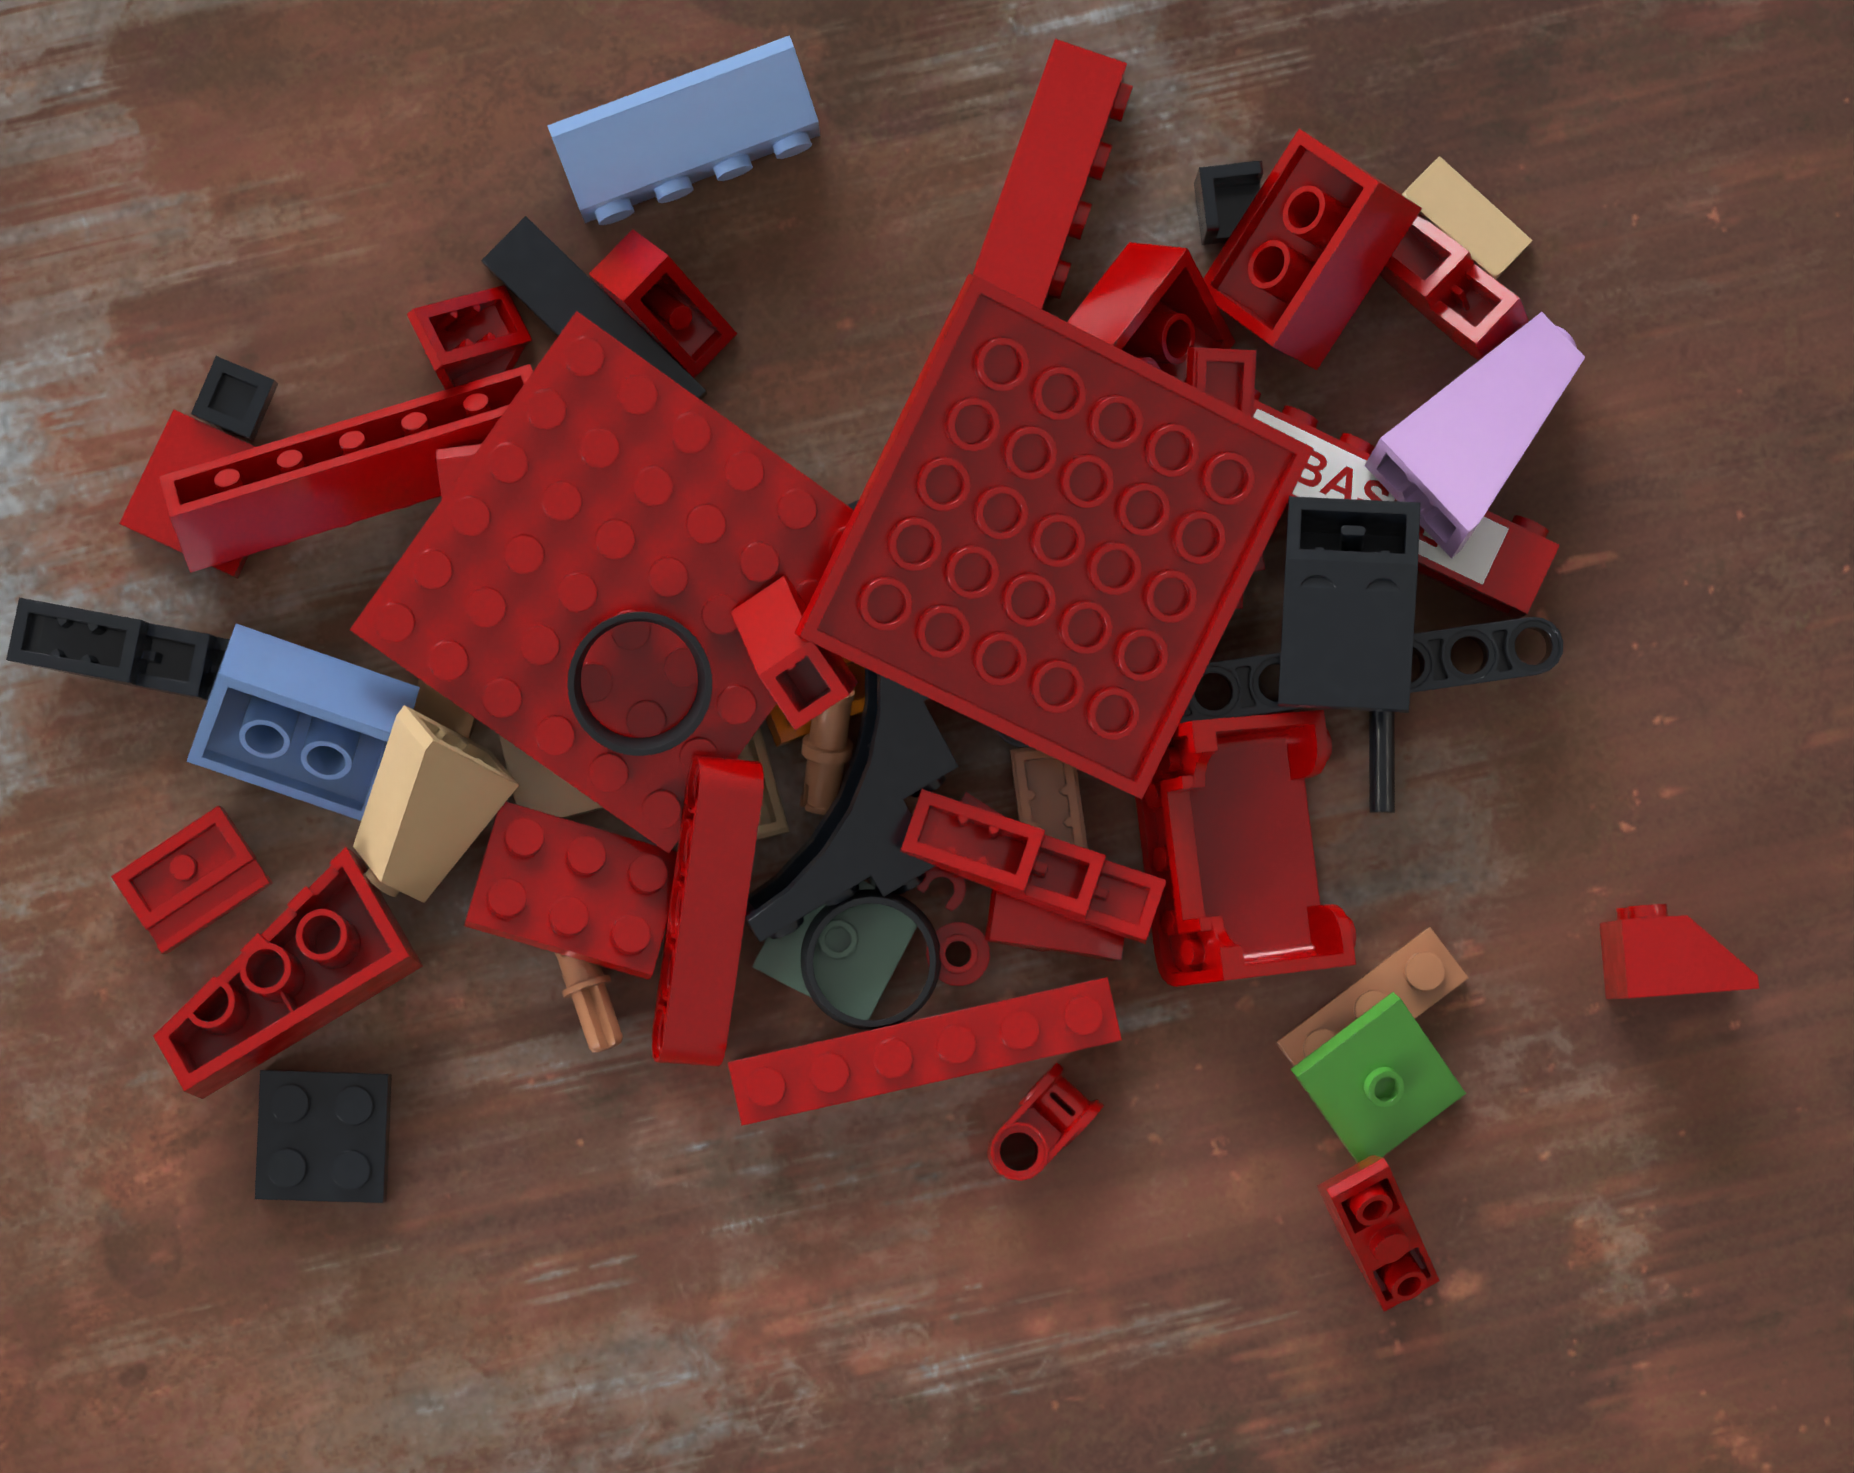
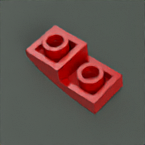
M992 889L985 941L1041 952L1054 950L1106 961L1122 960L1124 937Z

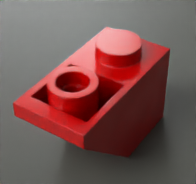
M784 575L733 609L731 614L757 675L794 730H797L850 695L858 681L841 656L794 633L807 606L788 577Z

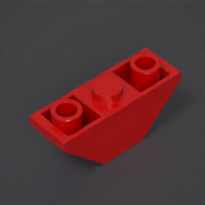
M1371 1155L1317 1185L1337 1230L1384 1312L1403 1301L1417 1297L1423 1290L1440 1281L1393 1173L1383 1157Z

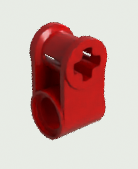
M1058 1062L1026 1093L1018 1103L1020 1106L997 1129L989 1141L987 1151L989 1163L994 1171L1005 1179L1023 1181L1036 1176L1063 1147L1066 1148L1088 1126L1104 1107V1104L1098 1099L1090 1101L1062 1075L1064 1067ZM1052 1093L1072 1112V1115H1069L1051 1098L1050 1094ZM1013 1133H1021L1029 1137L1035 1148V1156L1031 1165L1020 1171L1008 1168L1000 1155L1002 1142Z

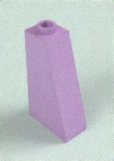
M1541 312L1383 435L1364 466L1398 502L1420 503V526L1450 558H1453L1462 550L1580 367L1585 356L1577 349L1571 335L1563 328L1555 326Z

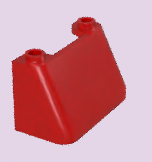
M1324 710L1194 720L1180 723L1143 798L1135 797L1144 872L1167 880L1151 929L1157 968L1162 979L1168 985L1178 987L1356 965L1354 950L1356 945V929L1353 921L1338 905H1321L1305 785L1306 778L1315 777L1323 771L1332 753V739L1326 728Z

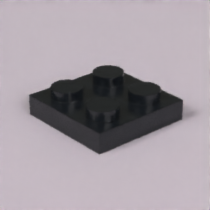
M260 1070L255 1199L361 1203L387 1202L392 1074Z

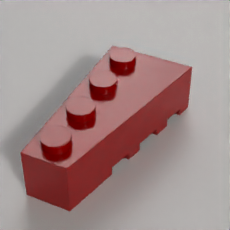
M345 847L329 862L331 866L309 888L305 886L287 904L289 907L262 934L257 933L240 950L242 953L218 977L213 976L153 1035L184 1092L204 1099L423 967L380 890L366 877L367 868L362 859L350 849Z

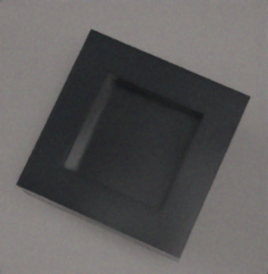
M216 356L191 414L197 419L254 442L278 383L274 379Z

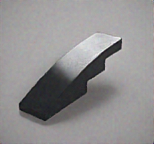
M19 597L6 660L208 701L230 639L202 632L152 624L140 619Z

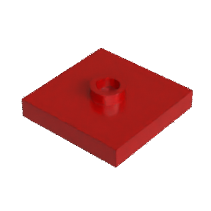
M173 409L119 524L183 554L168 514L159 476L255 448V446ZM249 555L211 567L238 579Z

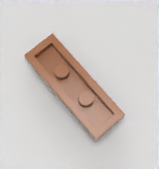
M1427 927L1275 1041V1043L1294 1067L1392 992L1401 998L1412 1016L1417 1018L1466 981L1468 976L1431 927Z

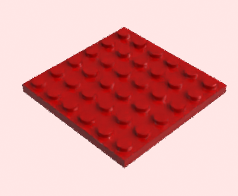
M968 274L794 633L1142 799L1314 448L976 275Z
M576 311L359 615L350 631L661 849L670 853L680 836L687 779L693 757L706 756L737 759L777 704L757 675L731 611L784 575L788 577L806 606H808L854 510ZM624 613H656L683 625L696 637L703 647L712 672L711 700L700 725L679 745L654 755H627L615 752L599 744L579 724L568 696L569 667L580 642L600 623ZM650 622L624 623L605 632L589 649L581 671L582 693L592 715L612 732L632 738L657 736L676 726L692 707L698 687L697 667L688 646L671 630Z

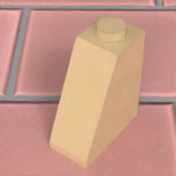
M404 705L396 715L353 845L369 866L365 873L366 877L378 889L389 896L396 897L399 892H402L425 903L519 784L490 750Z

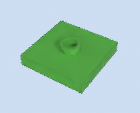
M1394 992L1290 1069L1356 1163L1371 1155L1383 1157L1466 1094L1406 1005Z

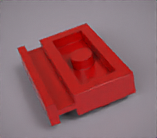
M219 805L111 876L145 930L149 931L161 954H168L273 884L225 809Z

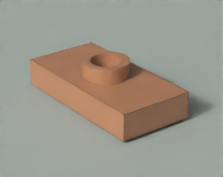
M1033 747L1009 750L1019 821L1044 829L1047 836L1088 849L1077 768Z

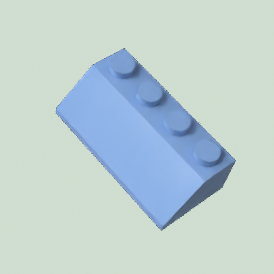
M790 35L547 125L584 222L587 223L597 219L599 225L615 223L629 217L634 213L633 205L654 197L657 198L658 203H666L684 197L694 190L692 183L716 175L718 181H725L743 175L753 168L751 161L775 153L777 159H784L802 153L812 146L810 139L820 136L819 121Z

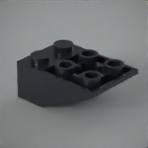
M1289 496L1278 706L1409 713L1419 551V502Z

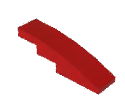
M924 789L921 790L901 847V852L953 874L1142 944H1146L1167 881L1105 860L1106 855L1047 836L1044 829Z

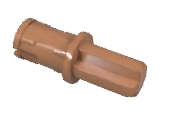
M555 953L566 985V989L562 991L563 997H572L589 1049L592 1052H602L621 1044L623 1035L606 985L612 982L611 976L604 975L602 967Z

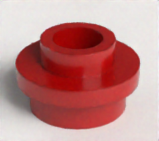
M964 922L949 923L936 930L940 945L941 961L938 979L952 986H964L978 980L986 971L990 961V947L988 941H985L984 934L975 926ZM956 941L967 944L971 951L969 962L960 967L951 965L947 961L945 954L947 947ZM927 946L926 958L928 966L930 967V956Z

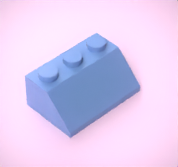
M235 624L186 762L361 821L396 715L404 705L414 710L420 687Z

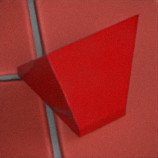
M505 285L417 307L407 313L430 363L445 390L512 370L525 346L533 341Z

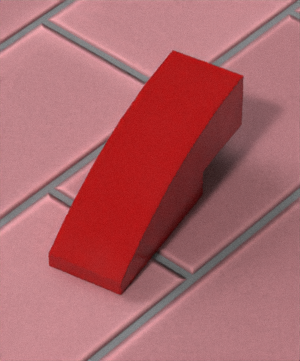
M1418 214L1379 274L1422 315L1478 361L1529 322L1521 299L1475 265L1467 249L1420 214Z

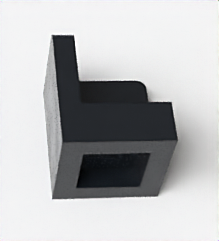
M1262 161L1199 167L1194 182L1202 245L1227 242L1260 190V181L1264 174Z

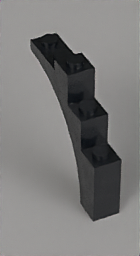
M865 668V703L856 749L837 797L810 839L775 876L748 895L745 924L760 942L768 937L778 939L794 932L803 924V916L823 904L834 906L846 901L859 890L858 884L865 879L885 897L891 892L893 894H902L915 888L926 878L925 872L935 867L932 864L901 852V847L912 819V814L903 799L910 795L915 798L919 797L922 789L930 792L935 791L945 782V774L959 767L924 703L928 699L927 697Z

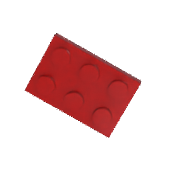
M506 801L496 813L464 926L649 980L654 972L668 921L677 852L671 850L670 853H667L656 845Z

